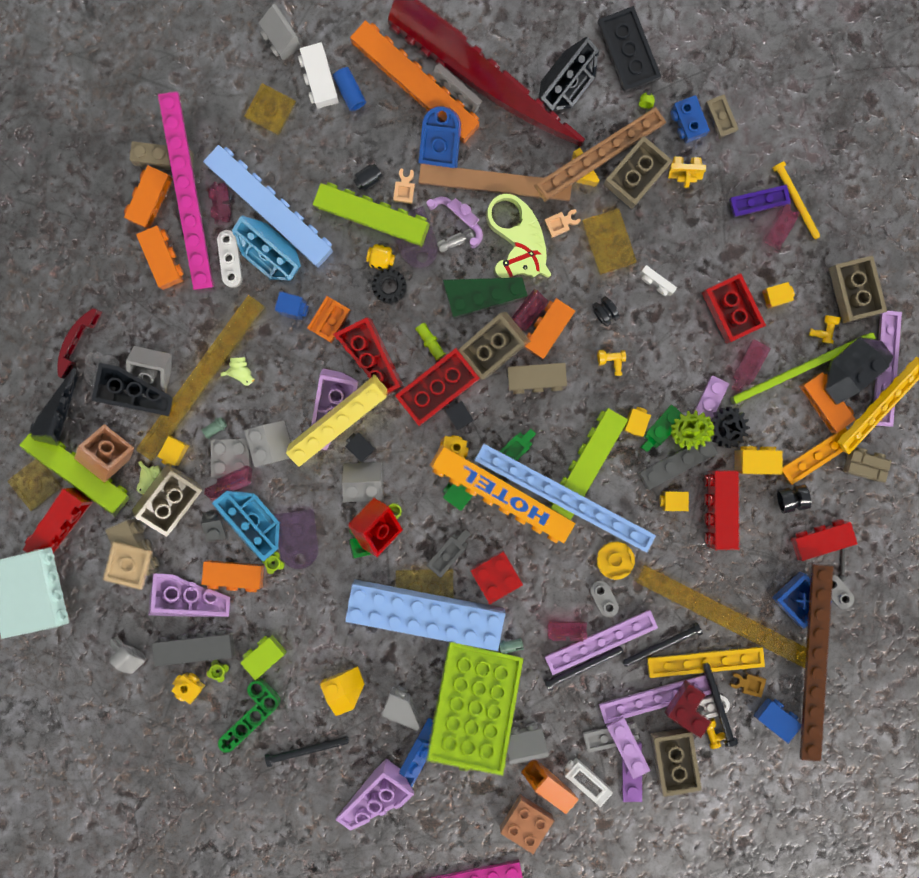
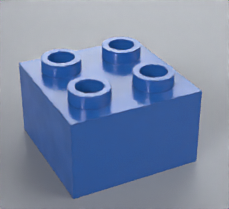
M798 572L772 599L797 626L805 629L808 626L811 579L805 573Z

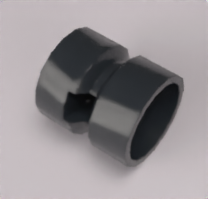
M806 484L794 486L792 490L789 487L777 490V501L783 514L794 512L796 508L798 510L811 508V496Z

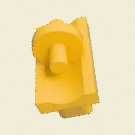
M675 156L668 172V178L677 179V182H684V188H689L690 182L696 183L697 180L703 179L706 165L702 164L700 157L691 158L690 164H684V158Z

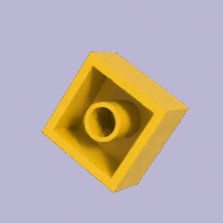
M740 446V450H734V471L744 474H782V451H776V447H759V450H757V446Z

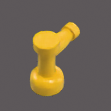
M825 315L826 331L810 328L809 336L822 338V343L833 344L834 340L832 338L835 325L840 323L841 318Z
M598 350V365H605L607 361L614 360V375L621 376L622 362L626 361L625 350H621L618 353H606L604 350Z
M709 718L711 721L707 728L710 740L709 746L710 749H716L721 747L720 741L726 739L724 732L715 733L716 720Z

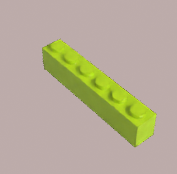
M327 182L325 185L320 183L313 202V206L418 246H423L430 227L425 217L420 215L412 217L408 215L409 212L398 208L396 211L391 209V205L380 202V204H377L368 196L362 195V198L355 196V192L345 189L341 191L337 189L338 186Z
M609 408L605 411L601 410L596 419L599 421L597 426L590 429L587 434L589 439L586 445L582 443L577 452L580 454L576 461L573 460L568 467L570 473L567 478L563 477L559 483L583 497L628 419ZM549 501V504H551L550 509L570 520L572 519L573 513Z
M29 433L19 445L25 452L114 517L129 501L126 489L120 485L118 487L114 486L111 483L113 481L111 478L104 483L74 459L76 453L74 451L69 453L65 450L66 446L59 441L58 446L34 441Z

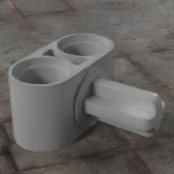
M117 636L110 639L109 645L115 651V654L109 661L117 670L133 674L146 661L145 655L137 648L124 645Z

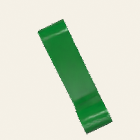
M257 678L248 685L247 692L256 704L219 739L218 747L222 752L228 753L235 749L279 706L280 696L263 678ZM253 684H259L262 687V691H254ZM272 698L275 701V705L269 706L266 703V699ZM252 712H259L261 719L253 718ZM238 725H244L247 728V732L239 731ZM232 735H234L235 738L233 739V741L227 745L225 743L226 740L230 739Z

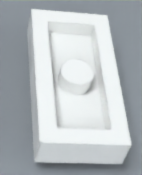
M647 265L639 273L645 283L649 285L652 283L657 287V291L664 296H671L677 289L676 286Z

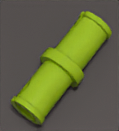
M422 323L415 328L424 341L423 345L429 349L435 361L440 360L446 355L437 342L438 338L433 336L426 323Z

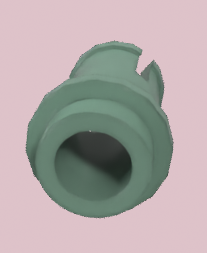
M216 417L214 422L201 430L205 437L210 439L219 431H224L227 423L222 417Z
M519 638L506 642L502 640V643H499L500 653L507 654L524 650L522 639Z

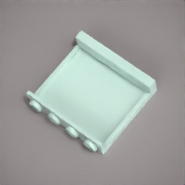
M52 547L0 559V634L2 639L69 623Z

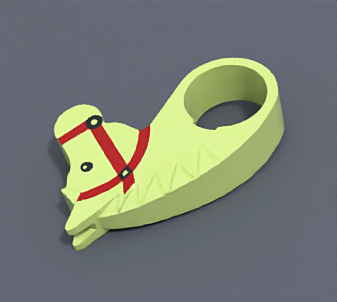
M502 194L495 197L486 211L487 224L491 230L513 246V250L508 254L506 260L499 261L494 267L495 276L497 278H512L517 275H525L533 278L541 274L545 277H550L551 273L546 266L547 257L543 233L533 211L515 195ZM501 201L513 203L519 210L520 223L509 229L499 227L492 218L493 206Z

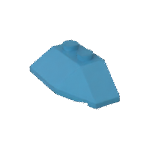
M243 215L240 216L232 232L236 237L241 255L270 280H292L301 266L296 248L267 223Z
M226 491L212 502L226 523L262 562L278 550L280 522L254 493Z

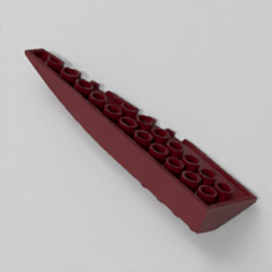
M393 0L388 16V24L390 26L389 29L394 34L402 35L410 46L415 45L418 47L422 55L427 58L430 56L435 60L436 65L440 63L475 91L513 115L580 147L583 145L584 137L566 122L561 124V119L555 112H547L541 100L538 98L536 100L532 99L529 96L530 91L506 70L501 72L497 62L492 58L486 59L481 52L482 49L477 45L471 46L466 41L468 37L419 0Z

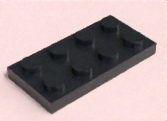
M634 6L598 19L599 28L624 92L661 78Z

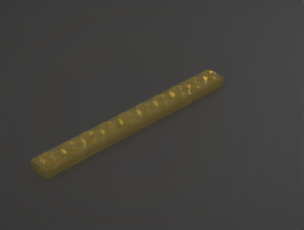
M250 295L246 297L174 396L170 416L161 415L136 449L139 453L150 461L156 458L168 436H172L265 308L264 305Z
M646 565L643 566L636 580L640 585L805 668V646Z

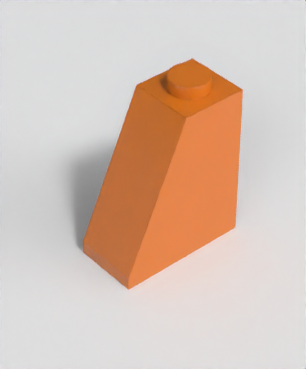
M531 760L521 771L536 793L565 814L579 800L568 786L538 760Z

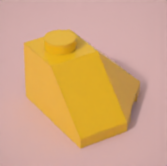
M356 666L323 679L320 686L328 705L335 716L354 709L365 683L359 667Z

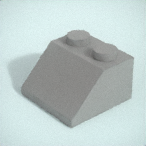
M275 3L272 4L259 22L261 27L259 32L265 41L269 40L272 44L270 49L275 57L279 55L283 61L300 50L301 46L295 32Z
M134 346L126 359L127 372L166 393L172 369V357L169 353Z
M285 420L244 430L254 467H262L290 459L286 454L288 444L291 441Z
M382 462L343 463V502L371 501L373 498L379 501L383 500Z
M399 686L396 688L392 687L383 709L382 717L418 731L421 718L411 695L407 693L408 690Z
M532 723L526 725V728L523 729L518 727L511 728L507 750L510 764L549 756L542 725Z

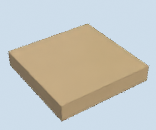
M113 541L103 580L142 590L153 551Z

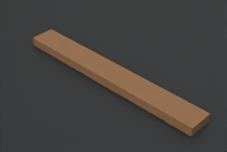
M654 107L534 185L535 189L544 202H546L640 141L643 136L646 137L666 123L665 119L658 109Z
M421 164L419 184L542 198L534 185L544 178ZM572 185L550 199L570 201Z

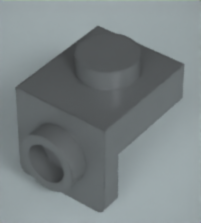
M210 510L203 513L201 524L207 542L226 539V531L217 510Z

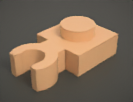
M400 169L399 176L401 182L396 181L393 202L412 204L415 184L410 183V181L414 178V172L411 170L410 175L405 177L403 176V169Z
M576 209L569 211L565 217L560 212L544 219L551 238L569 231V224L577 225L580 223V219H571V215L577 212Z

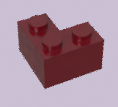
M685 680L664 711L665 714L699 738H702L711 724V721L706 716L696 710L706 694Z

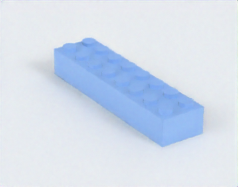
M355 579L351 588L345 622L498 651L505 618V608Z

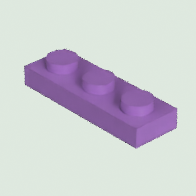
M637 742V744H638V746H639V748H640V750H641V752H642V743H641V742ZM622 758V801L642 802V775L633 779Z

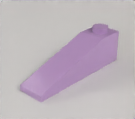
M322 369L319 376L311 426L357 390L358 381L342 372ZM330 443L323 447L322 450H327Z
M153 573L148 615L229 617L230 597L196 585V583L181 579L176 575Z
M385 759L339 813L336 821L351 831L370 822V819L378 815H385L388 810L402 807L414 795V791L406 777L399 773L400 768L388 759Z

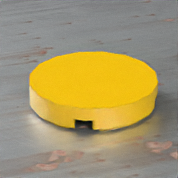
M618 541L608 542L598 551L596 557L597 567L607 578L613 580L623 579L631 573L635 565V556L631 548L626 544Z

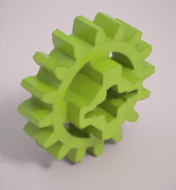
M687 411L686 416L680 414L681 419H675V425H671V434L675 444L679 443L680 448L686 445L688 450L691 449V446L698 449L700 444L704 447L705 441L710 442V436L714 435L713 422H711L709 416H705L704 412L698 415L697 411L694 414Z

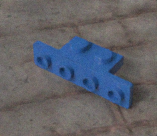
M428 718L399 771L403 777H406L411 788L426 762L434 721L432 718Z

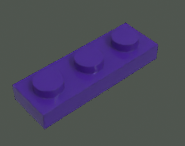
M787 185L739 195L729 199L733 217L791 204Z

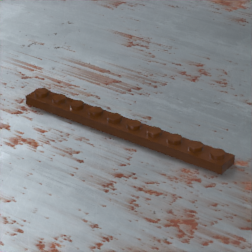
M811 564L799 757L801 760L821 761L833 581L832 565Z

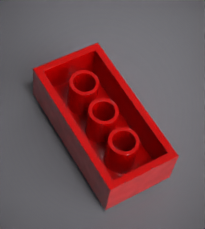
M455 348L397 393L395 397L420 427L479 381L480 378L457 348Z
M707 471V475L704 476V484L707 486V494L704 496L707 513H705L704 520L705 525H708V532H705V544H708L709 548L715 550H739V471Z

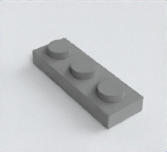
M440 63L436 65L432 72V76L437 81L436 84L447 88L451 93L450 96L454 100L459 99L465 105L464 109L469 113L471 111L476 113L482 100L469 90L462 81L451 74L447 68Z

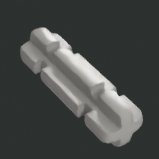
M468 228L463 233L459 232L447 237L445 241L444 239L438 241L437 246L440 252L448 250V247L453 248L465 243L464 240L469 241L471 238H474L473 232Z

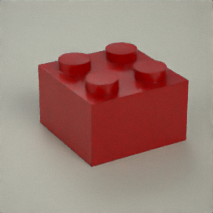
M375 498L348 524L361 547L376 557L403 530L390 507Z
M503 550L470 569L489 604L523 586Z

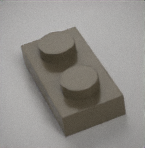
M725 94L706 101V107L719 138L739 130Z

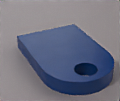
M445 106L435 107L424 116L419 163L457 168L461 121L457 113L451 108ZM440 111H444L447 114L445 122H441L438 118Z

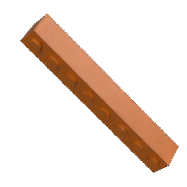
M365 20L350 36L351 43L425 110L429 111L440 106L449 107L454 110L461 121L460 141L465 144L479 128L478 116L472 111L469 113L464 109L465 105L459 99L454 100L447 88L436 84V79L429 73L426 75L419 63L408 59V54L401 48L398 50L393 45L394 42L387 35L384 37L379 33L380 30L374 23L369 24ZM444 111L439 112V120L441 122L446 121L447 114Z

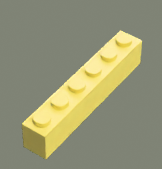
M374 375L288 444L286 454L300 467L387 397L388 389Z

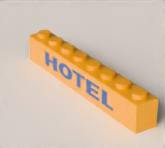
M442 445L430 463V466L434 468L432 472L441 477L445 474L450 477L449 482L458 487L460 484L467 487L465 491L473 496H476L478 493L483 496L482 501L491 506L493 503L500 506L499 511L506 515H509V513L516 515L515 520L524 525L528 522L532 525V530L539 534L542 531L547 533V538L555 543L558 541L565 543L576 524Z

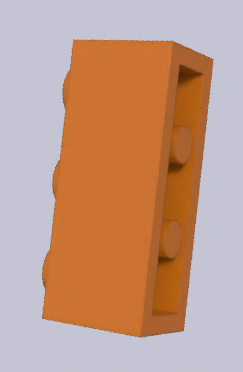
M147 165L146 169L141 172V181L138 187L136 186L132 192L133 198L131 203L124 210L125 219L145 229L152 227L173 180L169 174Z
M156 225L136 234L158 287L164 290L183 282L182 275H184L180 264L177 265L174 259L177 255L173 247L168 245L167 240H169V236L166 230H162Z
M557 298L554 302L549 301L544 309L547 313L543 318L539 316L534 324L536 329L533 334L530 332L527 334L530 342L524 349L541 360L545 358L575 312L574 309Z
M823 372L817 373L799 387L831 433H838L856 420L853 416L855 413L849 405L846 406L844 401L837 405L832 401L824 390L827 383V374Z
M206 560L203 562L201 585H207L208 589H219V586L226 587V590L230 591L245 588L246 592H257V589L263 587L264 565Z

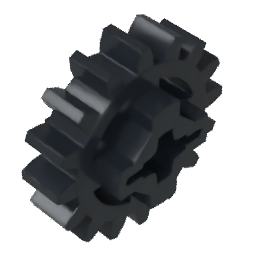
M726 407V409L719 408V412H713L715 418H710L714 426L712 442H719L718 446H725V448L738 447V442L744 443L743 436L748 437L745 431L750 429L745 424L749 419H743L745 413H739V408L732 409V407Z

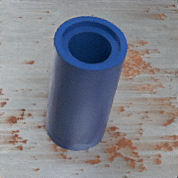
M349 67L339 69L332 75L349 111H355L366 104V100Z

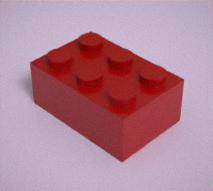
M741 273L702 292L726 344L766 326Z

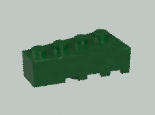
M523 277L443 280L453 320L525 300L528 297Z

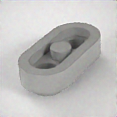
M833 575L835 586L832 588L831 600L836 606L847 609L853 605L854 595L838 576ZM843 596H847L846 602L842 601Z
M602 580L593 582L590 587V593L600 613L605 617L615 616L619 606L610 587ZM599 587L604 589L602 594L597 593ZM612 605V610L606 611V606Z

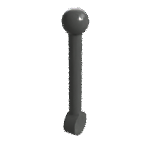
M846 548L841 549V575L839 578L842 582L846 581Z

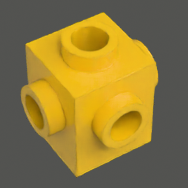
M452 435L451 437L444 436L441 439L440 446L442 445L459 456L467 458L469 448L466 447L467 441L462 440V437Z
M186 672L182 676L179 674L172 683L174 685L172 692L175 693L174 696L178 700L191 704L200 694L205 684L200 682L199 677L194 673Z

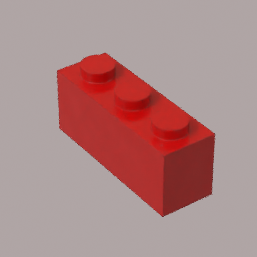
M839 519L833 521V525L827 527L824 524L814 527V531L808 533L807 530L795 533L796 536L791 537L797 560L805 561L857 545V539L851 522Z

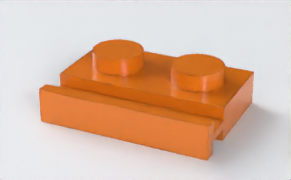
M326 296L307 329L332 343L335 339L333 334L341 329L351 310Z

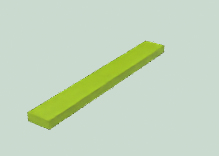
M872 332L860 336L861 338L876 339ZM856 339L730 397L732 405L835 358Z

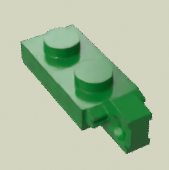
M671 404L646 431L644 436L646 441L640 448L648 452L653 446L655 448L661 446L670 436L672 431L671 425H675L674 420H680V414L682 413Z
M532 429L525 435L520 432L499 452L517 461L530 449L529 447L532 445L530 440L536 433Z

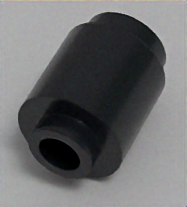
M373 164L366 166L354 175L356 179L353 181L359 190L363 189L366 191L378 183L383 176L378 167Z

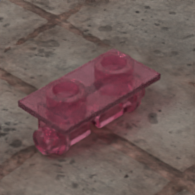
M214 182L208 189L209 199H212L213 205L211 207V217L214 218L215 224L221 219L222 222H230V204H223L222 202L229 201L228 187L226 183H219L217 186L216 182Z
M548 621V639H552V641H566V636L570 637V641L583 642L587 640V622Z

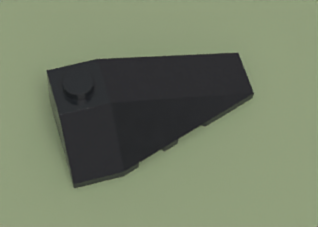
M99 363L91 401L170 416L173 397L119 366Z
M76 368L70 371L37 416L35 423L31 424L30 434L34 441L58 446L80 375Z

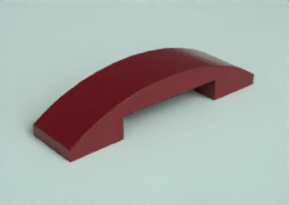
M95 308L89 310L75 322L67 333L58 357V377L65 379L74 368L76 362L70 360V357L86 327L95 328L102 314L101 311Z

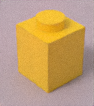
M789 282L762 290L767 309L789 303L794 300L793 297L795 296L794 289L789 285Z
M641 407L630 409L627 417L628 421L623 431L643 437L651 417L650 414H647L648 410Z
M168 436L157 457L161 458V463L165 465L168 463L171 466H179L189 445Z
M662 491V495L659 497V505L663 511H689V492Z

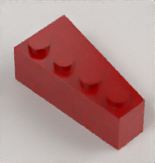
M366 317L333 334L344 346V349L353 357L358 366L367 374L369 379L375 375L388 389L387 395L404 388L371 318Z
M63 488L44 518L36 526L34 533L25 540L24 543L26 545L22 550L29 553L52 547L54 554L93 501L76 488Z

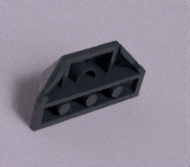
M588 37L583 38L566 49L541 80L539 99L551 111L572 108L595 79L599 49Z
M857 338L830 362L824 390L836 405L861 392L889 368L893 355L882 341Z

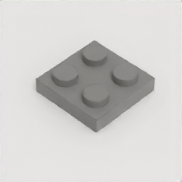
M247 439L211 440V478L251 477L250 449Z

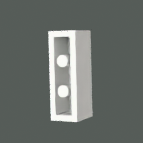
M322 42L300 48L301 55L298 58L301 67H305L306 73L303 74L306 86L310 85L311 92H308L311 104L315 103L317 109L339 103Z

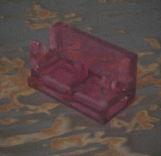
M788 204L780 209L762 240L777 250H780L800 214L799 211H791V206Z

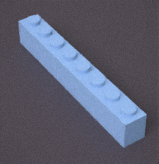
M218 145L203 161L206 166L309 261L319 268L333 253L332 244L325 237L321 239L317 236L318 231L311 224L308 226L302 222L304 218L297 211L292 213L288 209L290 205L282 198L278 200L274 196L276 192L268 185L265 188L260 183L262 179L255 173L251 175L247 171L248 166L241 160L237 162L233 158L234 154L227 147L223 149Z

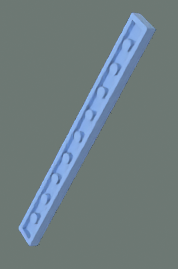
M483 444L475 459L481 465L646 553L656 535L485 444Z

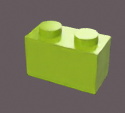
M273 635L269 638L264 636L257 642L258 648L254 651L249 649L242 656L244 660L240 663L254 680L259 678L287 653Z

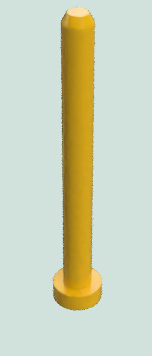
M783 161L772 167L774 172H778L784 185H787L788 192L812 237L817 239L820 237V233L785 170L786 163Z

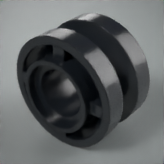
M606 296L601 298V304L598 302L592 304L593 312L597 319L606 327L611 325V319L614 321L620 319L617 307Z

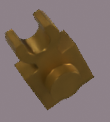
M732 673L733 677L738 678L737 683H729L732 688L742 687V693L762 698L766 683L765 678L746 673L745 678H742L738 673Z

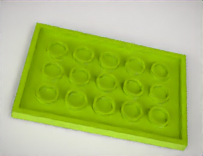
M448 643L426 758L427 761L503 776L523 658L458 643Z

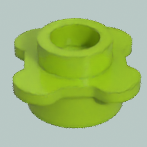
M274 552L262 562L265 564L269 574H273L276 570L283 569L285 566L278 552Z
M213 660L211 668L207 671V676L218 682H223L225 680V673L229 671V666L219 663L218 660Z

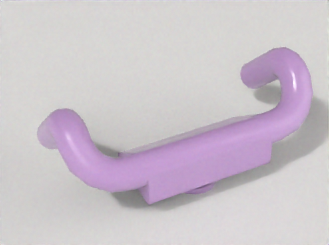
M442 196L434 200L429 199L427 201V208L429 210L435 209L439 204H444L475 232V238L470 239L471 248H476L481 243L483 232L477 224L479 219L471 212V208L467 204H462L456 198L451 201L447 197Z

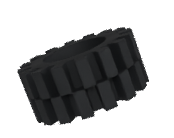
M393 268L383 269L384 271L377 272L378 274L374 276L372 281V290L376 298L385 304L398 303L400 299L402 300L407 288L404 276L398 270H393ZM392 279L396 282L397 288L393 293H385L382 290V284L385 280Z

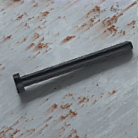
M697 622L693 623L692 628L625 659L623 664L625 667H628L695 634L700 636L703 632Z
M617 647L550 680L546 678L544 682L550 692L554 690V686L622 654L624 651L622 647Z
M708 662L703 663L702 667L726 737L724 741L725 747L735 746L738 744V740L736 737H733L711 666Z
M342 737L275 755L267 753L265 754V762L267 767H272L275 762L346 745L349 743V738Z

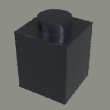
M455 400L447 405L448 409L445 411L457 431L474 421L462 401L458 403Z
M359 432L357 434L353 433L346 440L348 444L345 447L361 462H364L376 450Z

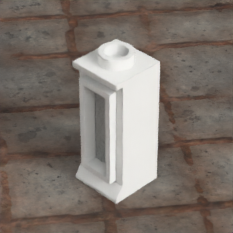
M577 758L573 761L570 760L565 765V777L599 807L613 794L611 788Z

